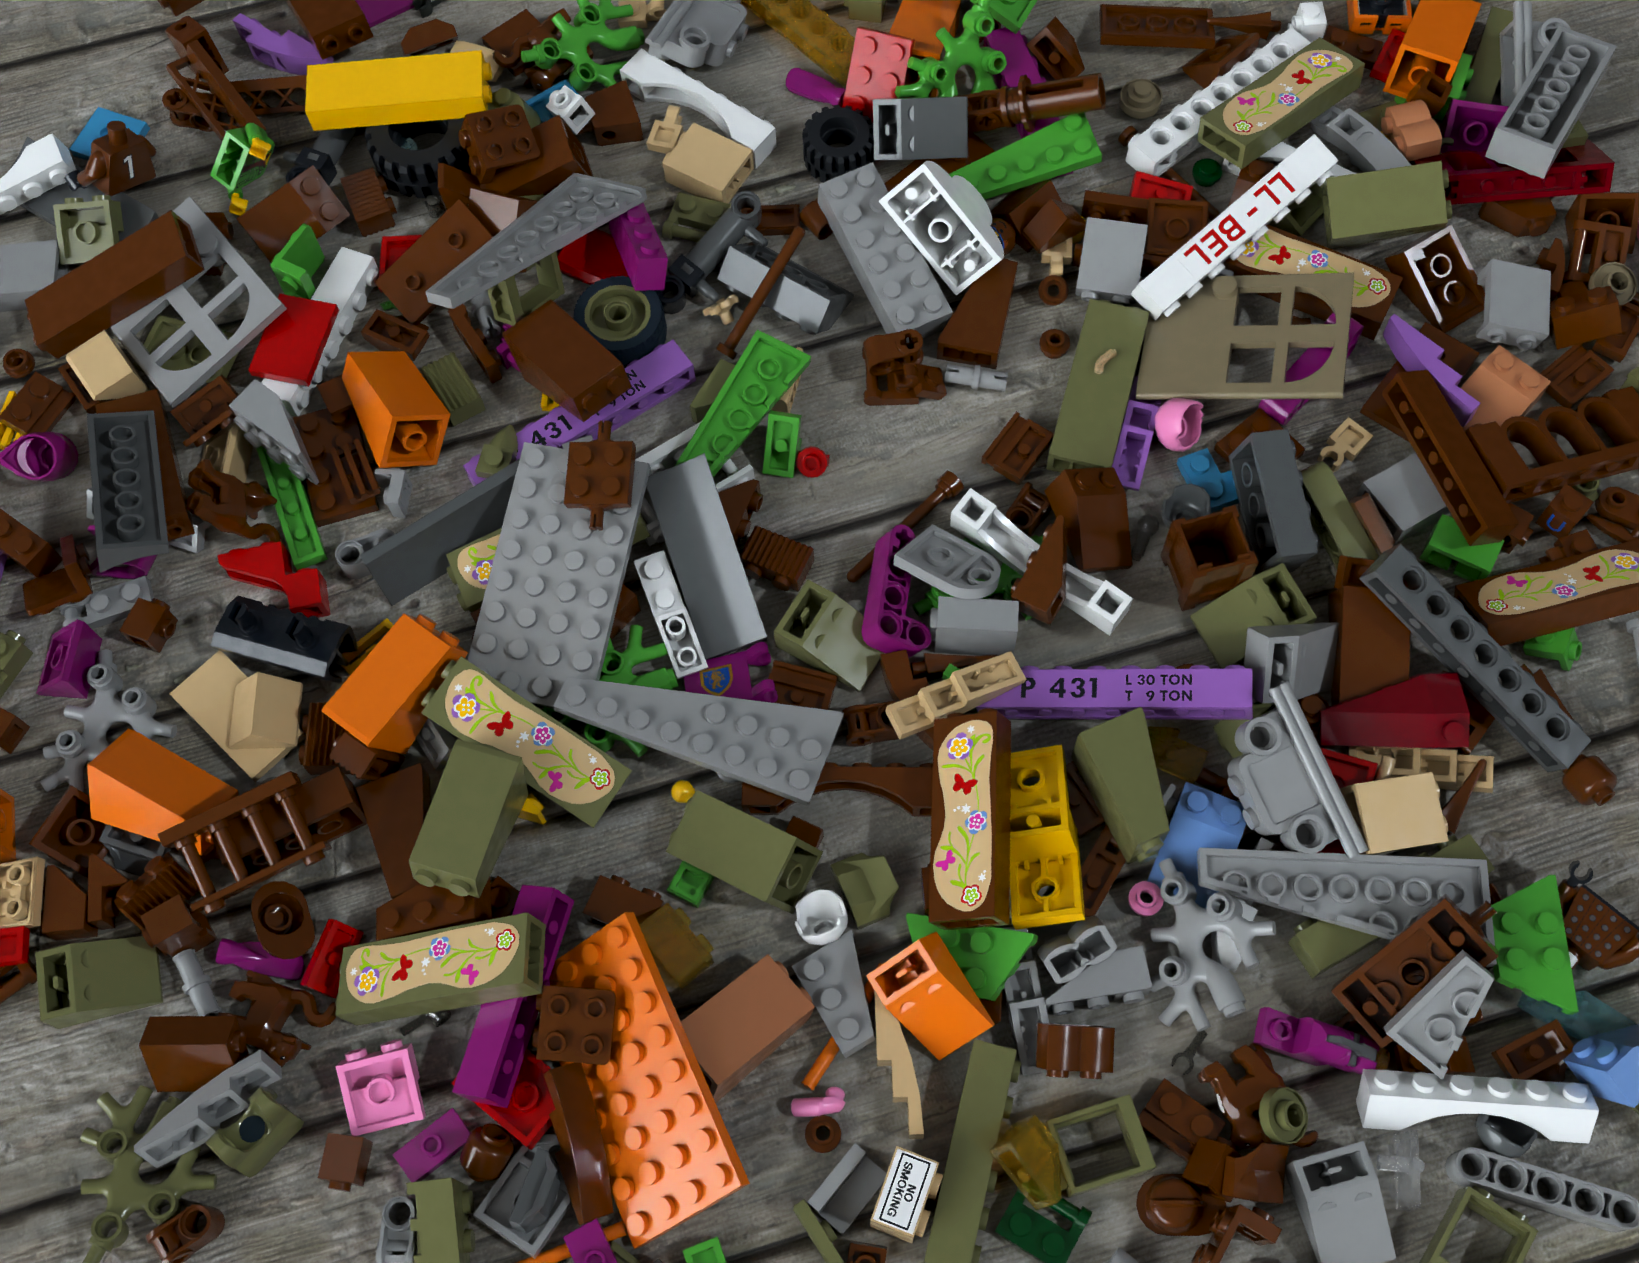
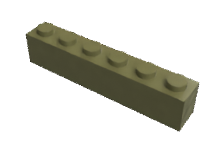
M1470 833L1459 840L1455 835L1449 837L1448 842L1437 845L1440 851L1429 856L1427 851L1416 856L1487 860L1488 875L1495 869ZM1310 918L1293 929L1296 934L1290 939L1288 944L1313 979L1380 940L1381 937L1321 920L1314 923Z
M974 1039L923 1263H979L982 1246L975 1245L978 1229L982 1231L986 1229L990 1208L983 1207L986 1192H994L998 1171L991 1169L994 1155H1002L1006 1134L999 1132L1002 1118H1010L1014 1098L1007 1096L1010 1082L1017 1083L1021 1062L1015 1060L1016 1049Z

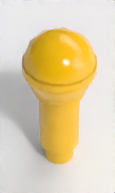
M687 780L675 782L671 789L672 798L678 803H687L695 793V789Z

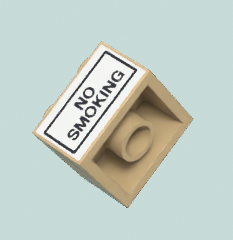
M896 1146L870 1220V1227L909 1243H913L915 1235L923 1237L931 1213L924 1209L927 1199L935 1201L943 1178V1174L937 1173L939 1162Z

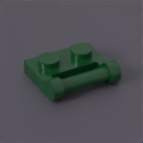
M1027 1172L994 1233L1042 1263H1066L1088 1223L1092 1211L1084 1206L1081 1209L1037 1183L1035 1181L1036 1177ZM1027 1195L1032 1196L1071 1220L1073 1224L1069 1231H1066L1024 1205L1023 1202Z

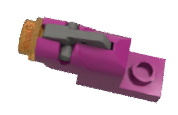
M1263 1007L1259 1010L1254 1044L1314 1066L1330 1065L1343 1071L1355 1072L1362 1075L1363 1069L1387 1070L1390 1059L1388 1050L1385 1048L1381 1049L1369 1037L1310 1017L1296 1018L1269 1007Z

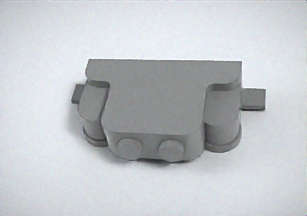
M674 0L645 39V43L650 45L648 54L661 60L672 59L690 68L700 67L703 63L714 67L720 66L727 57L731 58L738 44L737 41H743L748 32L749 26L744 24L747 10L741 5V0Z
M1515 1L1513 3V20L1500 32L1501 105L1503 106L1511 105L1557 28L1562 26L1571 30L1570 26L1560 18H1550L1545 22L1532 21L1531 1Z
M1289 681L1268 690L1276 708L1238 727L1235 733V744L1243 754L1233 758L1227 767L1229 776L1227 783L1233 795L1239 797L1244 808L1242 814L1246 824L1260 835L1280 834L1282 844L1292 852L1304 854L1317 853L1327 844L1337 839L1340 840L1348 858L1367 851L1368 847Z

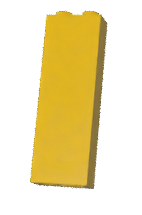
M482 50L307 65L305 113L313 131L464 118L467 114L488 110V104L492 103V91L490 85H488V81L492 80L490 62H485Z

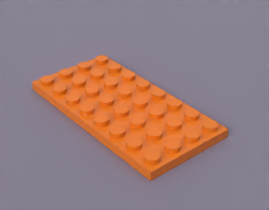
M624 912L558 958L554 963L549 980L564 981L563 986L612 990L616 994L611 1058L605 1065L582 1063L593 1097L603 1137L611 1193L632 1246L636 1249L645 1246L747 1186L750 1182L634 912ZM559 1061L561 1066L574 1063Z

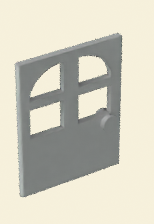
M190 196L173 212L190 225L205 270L110 327L172 408H176L287 309ZM227 262L238 276L202 307L188 291V288L212 266H221ZM248 289L249 306L246 316L238 330L228 339L213 319ZM171 304L186 323L150 354L136 334ZM195 335L212 354L201 363L188 369L172 371L161 368L168 359Z

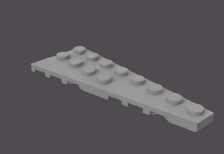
M573 173L425 291L428 302L445 308L454 309L643 203L647 200L646 189Z
M566 677L553 706L554 711L806 806L810 804L844 713L834 710Z
M1199 848L1197 851L1198 886L1388 940L1394 939L1415 922L1417 916L1444 894H1447L1461 910L1469 914L1485 903L1486 900L1491 904L1487 860L1364 854L1348 858L1346 854L1340 853L1304 854L1292 851ZM1491 917L1481 925L1484 936L1495 947L1493 920ZM1496 959L1493 960L1486 967H1493L1494 965H1496Z

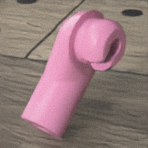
M829 1087L825 1092L826 1097L794 1098L791 1103V1112L794 1117H815L839 1113L846 1104L844 1101L845 1092L839 1087Z

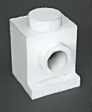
M1323 2L1300 3L1296 16H1293L1291 23L1287 25V30L1292 27L1311 43L1319 37L1323 38L1327 26Z
M566 85L560 90L553 91L549 96V103L546 105L554 117L560 115L576 135L596 114L581 95L576 94ZM577 108H580L581 112L571 120L569 117Z

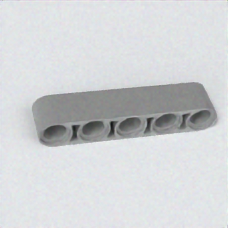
M1474 1147L1454 1152L1446 1160L1445 1171L1452 1182L1460 1186H1470L1471 1188L1478 1186L1493 1196L1609 1232H1621L1639 1226V1201L1629 1194ZM1462 1157L1472 1162L1474 1166L1473 1176L1467 1175L1462 1170ZM1500 1169L1509 1173L1511 1177L1510 1188L1500 1182ZM1538 1180L1544 1182L1549 1190L1548 1199H1544L1539 1195L1537 1191ZM1576 1192L1582 1194L1586 1200L1587 1207L1585 1211L1581 1210L1575 1202ZM1615 1204L1623 1209L1625 1216L1623 1223L1618 1221L1613 1213Z

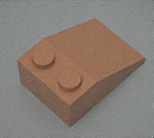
M1499 345L1461 387L1462 390L1481 403L1470 422L1465 427H1462L1463 430L1466 431L1475 424H1486L1494 421L1501 427L1503 422L1511 417L1525 416L1540 400L1551 381Z

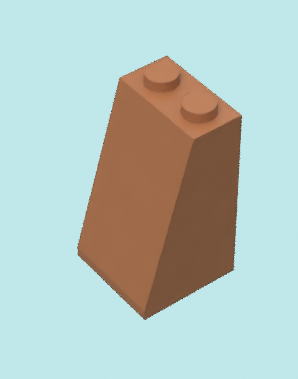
M769 954L681 1021L715 1103L721 1100L809 1020L815 1008L808 992L802 987L798 988L789 978V973L784 965L779 961H774Z

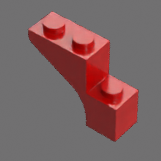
M281 541L264 542L260 546L247 549L236 548L228 553L217 555L219 564L227 571L228 576L232 580L287 595L289 609L292 613L301 612L307 617L313 615L318 618L331 615L327 584L317 568H302L293 573L291 555Z

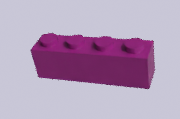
M641 203L609 221V230L634 290H664L668 257L644 203Z

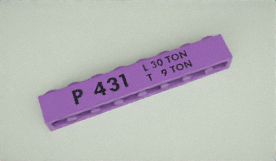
M674 340L658 345L651 353L639 360L630 362L624 368L632 387L585 422H582L562 406H558L540 420L527 424L520 432L516 433L518 450L515 461L520 459L524 442L563 448L562 444L591 434L593 440H596L598 436V422H604V420L612 423L611 432L695 382L693 364ZM481 454L472 457L468 463L463 465L473 486L487 479L478 477L475 472Z
M1133 665L1123 666L1121 669H1107L1103 666H1090L1087 669H1073L1069 666L1039 669L1035 666L1021 667L1027 679L1024 683L976 707L977 712L984 708L996 709L1007 719H1113L1142 707L1146 719L1251 720L1253 719L1252 668H1245L1241 665H1229L1224 669H1210V667L1205 665H1194L1190 669H1176L1169 665L1157 666L1155 669H1141Z

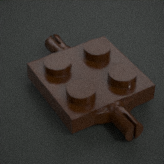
M605 420L604 422H598V436L596 440L590 442H569L564 505L567 508H584L591 511L589 529L595 531L597 529L599 531L603 530L605 511L614 508H631L636 445L633 441L610 440L612 423Z

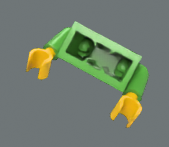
M250 122L245 127L226 131L210 174L227 188L228 197L231 200L229 212L238 216L246 212L248 200L242 199V188L264 174L271 154H274L276 151L274 141L267 137L266 131L255 123Z

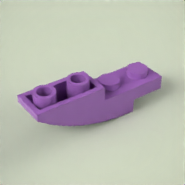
M241 13L233 19L241 39L247 42L254 59L265 65L291 74L307 75V65L327 64L334 61L333 56L322 60L313 44L303 35L298 36L288 30L281 36L277 31H270L263 27L255 18L250 19Z

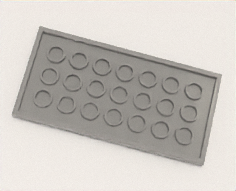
M524 442L467 660L533 705L554 709V703L566 677L600 680L651 467L649 463L635 461L631 508H614L605 511L603 530L599 531L597 529L595 531L589 529L591 511L584 508H567L564 505L569 449Z

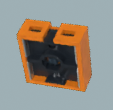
M1346 0L1349 31L1356 34H1373L1374 30H1381L1382 34L1389 35L1393 28L1406 33L1412 20L1410 0Z

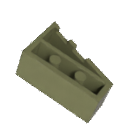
M452 1177L406 1183L407 1195L415 1194L416 1217L410 1219L411 1232L417 1231V1254L413 1256L414 1263H470V1252L475 1251L474 1230L469 1229V1214L474 1211L472 1190H468V1185Z

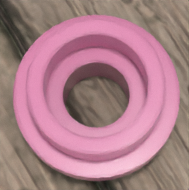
M1142 881L1135 884L1128 895L1131 909L1141 916H1153L1163 906L1164 900L1161 896L1160 888L1152 882ZM1140 894H1150L1152 902L1144 903L1140 898Z

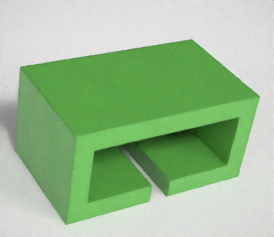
M1442 513L1433 527L1419 559L1446 571L1452 559H1454L1458 563L1453 574L1469 581L1487 578L1490 574L1504 540L1498 543L1469 546L1454 518Z

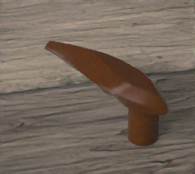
M1590 514L1586 517L1603 533L1621 543L1639 539V525L1630 532L1622 525L1613 524L1600 517Z

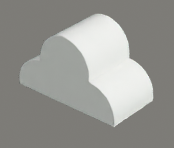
M925 161L879 200L880 204L955 295L962 292L1004 257L1002 244L990 226L992 224L991 211L982 195L968 180L959 175H954L951 178L935 162Z

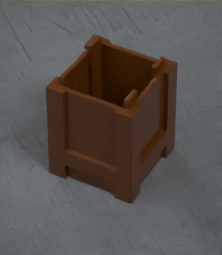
M1236 505L1224 507L1222 511L1189 520L1181 518L1172 521L1161 552V558L1164 566L1169 567L1179 594L1178 602L1182 611L1193 609L1196 604L1216 600L1252 577L1258 565V560L1255 552L1249 549L1238 521L1240 515Z

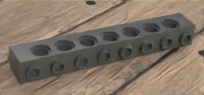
M1401 544L1384 551L1359 578L1450 672L1458 673L1460 683L1547 772L1568 769L1591 742V739L1583 732L1581 725L1571 719L1559 707L1556 699L1546 694L1536 684L1534 677L1529 672L1523 670L1512 659L1510 652L1500 646L1488 634L1484 625L1475 621L1467 613L1463 604L1458 599L1452 597L1440 585L1439 579L1432 573H1429L1417 561L1412 551L1404 548ZM1403 578L1406 580L1408 588L1404 585ZM1427 603L1431 607V612L1427 608ZM1451 628H1452V629L1454 630V632H1455V637L1453 636V634H1452V632H1451Z

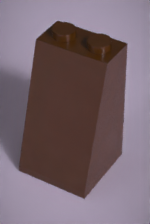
M557 115L531 128L540 151V156L537 160L496 169L492 182L480 185V189H491L516 196L542 194L546 196L573 173L594 176L584 146L561 116Z
M551 299L502 333L524 380L582 422L588 420L632 387L623 364Z
M1343 586L1328 595L1329 623H1339L1331 688V706L1357 696L1362 697L1371 694L1387 685H1395L1409 680L1411 631L1367 587Z

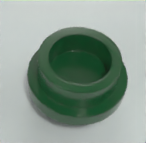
M1201 159L1194 164L1192 175L1198 185L1210 187L1220 180L1222 167L1213 159Z

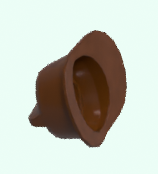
M273 881L263 885L255 893L251 902L253 923L263 949L272 956L281 959H295L304 955L312 947L315 932L303 893L295 885L285 881Z
M1183 1174L1156 1175L1143 1183L1137 1194L1136 1207L1142 1222L1156 1234L1166 1236H1201L1210 1234L1212 1232L1208 1229L1218 1210L1223 1212L1226 1208V1201L1202 1194L1192 1184L1182 1178Z

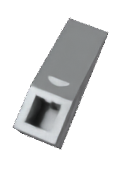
M1143 945L1115 950L1106 960L1088 966L1080 975L1069 981L1045 1000L1047 1012L1053 1011V1015L1060 1016L1073 1013L1075 1011L1074 1007L1088 1005L1089 1010H1096L1110 1006L1109 1001L1123 999L1124 1004H1132L1145 1000L1144 995H1148L1153 987Z

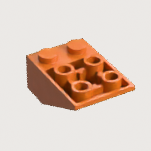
M937 931L918 939L866 975L885 1008L939 1061L995 1025Z

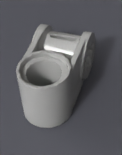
M380 529L340 543L335 550V558L344 575L354 580L371 575L360 555L394 535L393 531ZM358 557L356 561L348 563L351 558Z
M396 1196L388 1200L384 1205L380 1239L376 1250V1263H414L413 1256L417 1254V1231L411 1232L410 1219L416 1217V1200L414 1198ZM407 1204L411 1214L408 1221L401 1225L396 1219V1213L401 1205ZM394 1251H403V1252H405V1254H404V1255H393V1252H394Z

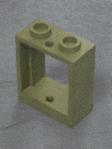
M556 251L535 263L539 284L520 298L515 281L516 274L488 289L495 320L513 326L550 299L554 301L565 293Z
M1130 1094L1047 1120L1043 1125L1045 1131L1040 1133L1047 1155L1053 1153L1058 1167L1053 1169L1059 1191L1065 1190L1068 1198L1151 1172L1156 1168ZM1115 1113L1133 1166L1076 1184L1058 1131Z
M1467 1186L1457 1190L1419 1263H1450L1441 1257V1254L1466 1206L1513 1236L1500 1263H1523L1538 1230L1528 1224L1529 1219L1522 1213L1512 1208H1507L1506 1210L1493 1202L1494 1196L1478 1186H1473L1472 1188Z

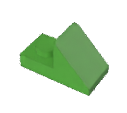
M772 410L769 412L763 474L788 478L794 477L796 459L802 443V438H799L802 415Z

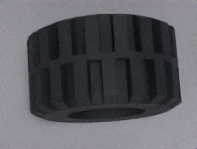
M834 105V108L831 109L828 107L822 108L821 113L816 111L812 114V119L806 121L802 133L804 161L807 170L811 171V175L815 179L820 177L821 182H826L873 162L874 164L873 124H871V119L867 115L863 116V111L859 109L854 111L852 106L848 105L845 108H841L840 105ZM836 143L848 144V146L839 148L830 145Z

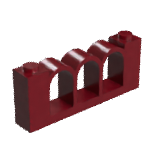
M1589 139L1586 140L1585 145L1561 148L1544 179L1485 157L1488 149L1482 152L1454 150L1409 161L1411 165L1442 162V170L1447 169L1449 176V187L1444 189L1445 200H1450L1451 205L1610 192L1615 164L1612 159Z

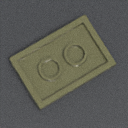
M158 315L143 345L151 354L186 322ZM222 331L228 339L234 334ZM195 335L168 359L161 368L172 371L188 369L201 363L212 354ZM238 353L212 375L206 383L209 384L220 375L227 378ZM135 361L133 365L136 367V369L138 371L144 372L142 368L138 365V363Z

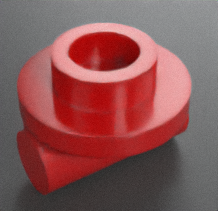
M806 447L798 452L796 459L797 468L807 477H818L829 466L830 455L825 454L818 447Z

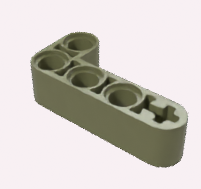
M1319 461L1302 470V489L1305 500L1310 505L1311 524L1335 568H1338L1340 555L1376 560L1379 556L1330 467L1326 463Z

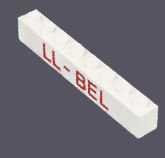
M1313 134L1142 280L1132 291L1131 295L1146 311H1150L1149 315L1155 321L1163 314L1168 318L1181 306L1178 301L1186 295L1190 299L1203 287L1200 282L1208 276L1212 280L1225 268L1222 264L1229 257L1233 261L1237 259L1247 249L1244 245L1250 239L1256 242L1269 230L1266 226L1272 220L1276 224L1280 222L1291 211L1288 208L1289 205L1294 201L1298 205L1302 203L1312 193L1309 188L1315 183L1319 187L1323 185L1326 178H1330L1334 174L1331 169L1339 160Z

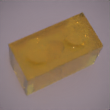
M667 902L639 926L651 953L682 990L714 963L710 954L714 948L702 933L698 936L694 935L688 927L692 922L680 907L674 910Z

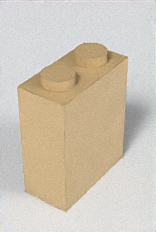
M693 122L689 129L680 135L674 149L668 152L663 159L662 167L664 169L665 181L695 196L728 204L754 169L753 150Z
M1433 772L1357 783L1340 788L1368 847L1367 851L1360 854L1373 855L1449 841L1447 835L1448 823L1442 814L1439 801L1440 789L1434 780Z

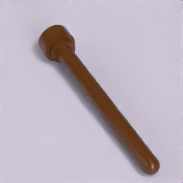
M947 470L937 479L936 490L900 524L906 525L912 530L944 499L948 500L950 497L955 498L964 489L961 480L954 473ZM875 547L847 573V580L849 582H857L872 568Z

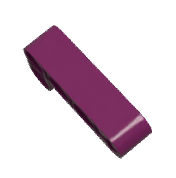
M1334 313L1329 316L1324 324H1336ZM1353 318L1350 321L1347 358L1354 350L1364 329V326ZM1333 347L1308 348L1287 370L1285 382L1301 380L1315 373L1328 360ZM1262 399L1258 408H1261L1271 418L1285 426L1309 399Z
M900 524L880 537L875 544L862 624V638L868 646L884 653L907 650L909 659L927 648L931 643L932 637L929 628L924 623L905 616L911 574L893 565L894 555L915 539L916 536L911 528Z

